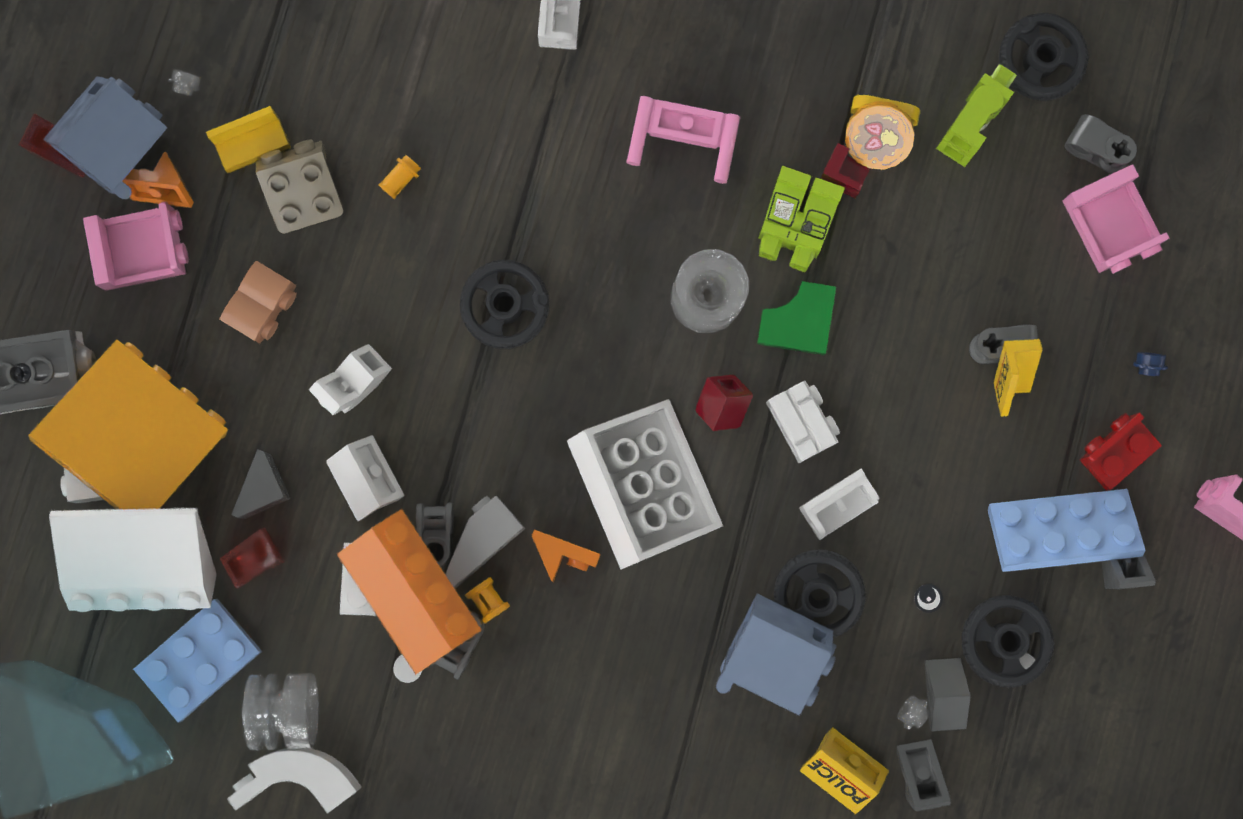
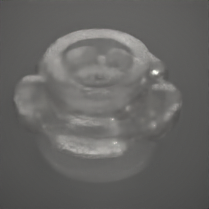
M174 69L172 78L167 79L168 82L173 83V91L192 96L194 90H201L199 87L201 77Z
M913 695L904 702L897 718L905 723V729H910L912 726L919 728L925 723L929 716V710L926 709L927 701L919 700Z

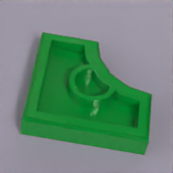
M802 281L797 295L788 304L776 309H763L757 344L825 355L836 287Z

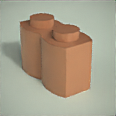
M255 261L243 278L238 290L228 302L219 320L258 343H261L264 338L269 340L278 327V322L276 321L278 314L282 309L288 310L296 298V293L294 292L296 285L258 261Z

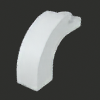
M295 747L274 751L249 764L248 766L256 777L253 778L250 773L233 786L236 792L227 799L233 808L237 810L270 785L289 781L301 784L309 789L324 810L329 813L362 787L353 774L334 757L315 749Z

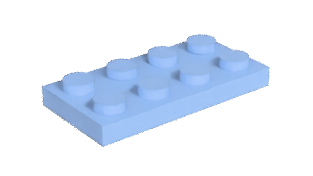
M1127 489L991 503L988 507L1002 572L1143 557L1145 552Z

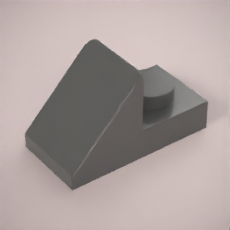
M932 740L898 745L897 756L906 783L905 797L914 811L951 805L950 796Z

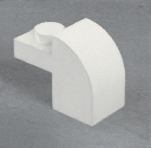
M367 344L351 352L335 372L317 380L309 391L332 415L343 411L345 414L366 398L381 383L392 368Z

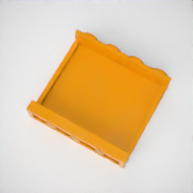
M116 340L35 427L29 434V438L32 443L116 510L160 509L221 438L223 439L226 436L228 429L224 427L226 421L218 413L211 409L208 412L203 410L196 404L199 399L185 387H182L180 390L169 382L171 376L164 369L156 364L153 367L149 366L142 360L144 355L137 347L129 342L124 345L119 340Z

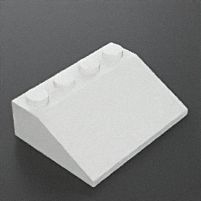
M669 399L585 429L567 440L620 569H624L723 527Z
M196 508L50 512L49 518L59 585L69 611H124L132 609L157 611L160 609L194 610L197 608H211L217 574Z

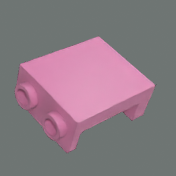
M1133 164L1072 192L1063 200L1099 273L1109 268L1113 274L1132 265L1130 259L1141 254L1143 259H1146L1162 251L1163 249L1160 244L1170 239L1167 232L1160 235L1133 182L1139 177Z
M167 202L158 203L159 208L118 217L101 219L95 215L83 218L95 285L107 291L186 274L184 264L189 262V257L185 244L180 243L178 231L182 230L183 227L178 210H174Z
M1238 475L1215 478L1212 481L1207 480L1197 493V497L1200 499L1194 508L1243 540V503L1233 496L1243 479Z

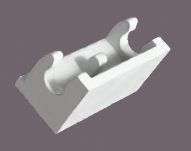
M541 0L538 27L539 47L576 49L580 0Z
M859 469L808 501L799 509L818 539L821 540L879 503V497L863 470Z

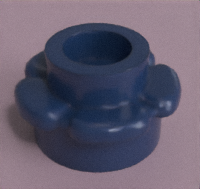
M1137 352L1136 362L1133 363V366L1139 368L1138 374L1160 376L1161 369H1168V366L1165 365L1166 355Z

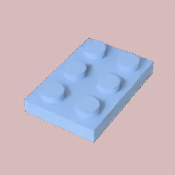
M213 599L211 608H203L133 670L179 723L262 651L218 599Z

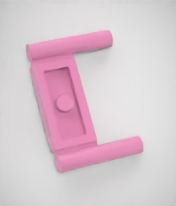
M641 96L627 164L640 166L646 133H650V136L713 149L719 147L720 151L714 181L727 183L740 116Z

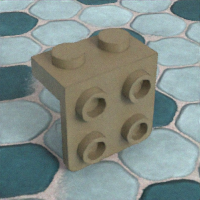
M305 140L295 144L293 150L283 153L280 150L269 151L263 154L260 160H257L255 173L277 230L280 233H288L339 217L343 213V206L327 165L326 151L322 141L314 143L313 140Z

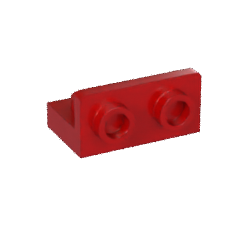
M1140 412L1130 416L1124 413L1110 425L1113 431L1106 437L1102 438L1099 435L1084 447L1087 453L1079 460L1106 491L1113 489L1162 446L1141 422L1144 416Z

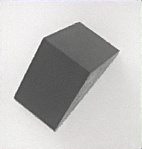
M257 449L231 514L232 516L246 519L290 499L271 454Z
M1144 554L1143 557L1101 561L1105 589L1155 586L1156 580Z
M961 658L924 660L930 731L966 729L971 695Z

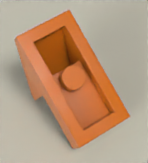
M167 152L162 154L154 171L132 169L122 181L131 188L132 194L130 198L133 201L156 204L167 202L172 206L191 208L194 204Z
M534 530L532 534L534 543L552 582L555 580L563 556L569 558L567 565L586 572L589 565L596 568L601 555L599 553Z

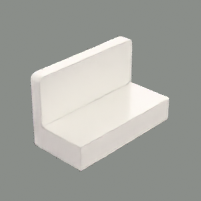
M373 435L347 444L327 460L329 469L358 521L366 518L377 509L394 503L405 496Z

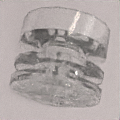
M702 250L692 254L681 265L671 289V307L676 318L686 328L698 333H715L727 328L736 319L749 293V278L743 265L733 255L721 250ZM704 290L710 291V296L712 297L710 302L704 301Z
M314 673L287 674L283 690H281L276 674L267 675L266 680L262 674L249 676L244 693L242 719L246 743L250 750H260L263 748L264 743L268 750L276 749L281 733H283L284 742L288 749H306L315 746L319 722V698Z

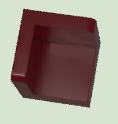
M837 143L820 179L845 187L843 193L856 199L870 168L848 157L847 154L850 148Z
M735 374L707 377L695 411L712 431L739 428L753 394Z

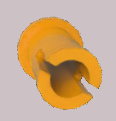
M407 155L402 159L398 158L396 160L398 164L378 184L394 200L413 177H419L417 173L421 168Z

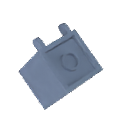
M97 76L43 140L105 190L116 194L121 199H128L132 191L122 181L167 129V126L160 121L162 114L149 103L145 102L143 104L139 100L136 101L132 97L135 91L121 79L115 80L113 77L106 79Z
M757 593L721 664V675L717 681L716 689L720 693H727L732 684L735 683L800 716L804 706L811 707L819 692L817 684L821 674L827 676L835 662L836 657L833 654L836 645L833 644V630Z

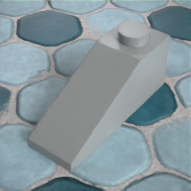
M486 496L472 508L475 514L469 518L445 573L454 589L525 529L498 496L492 499Z

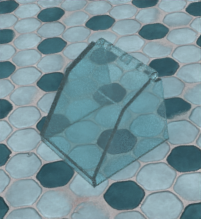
M36 660L0 664V805L4 819L125 783L124 779L134 780L173 763L174 756L169 750L170 747L135 702Z

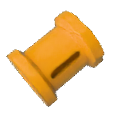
M491 577L465 594L467 599L473 600L482 613L484 624L510 607L508 602L502 601L493 588L492 584L494 581Z

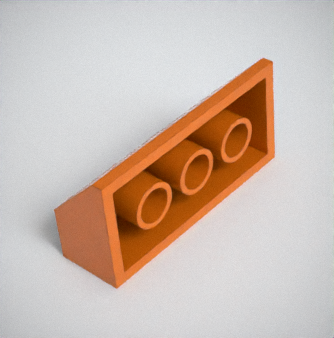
M402 509L372 527L337 554L415 675L481 631L476 620Z

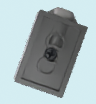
M64 330L0 340V414L57 405L97 361L94 352L84 345L82 332Z

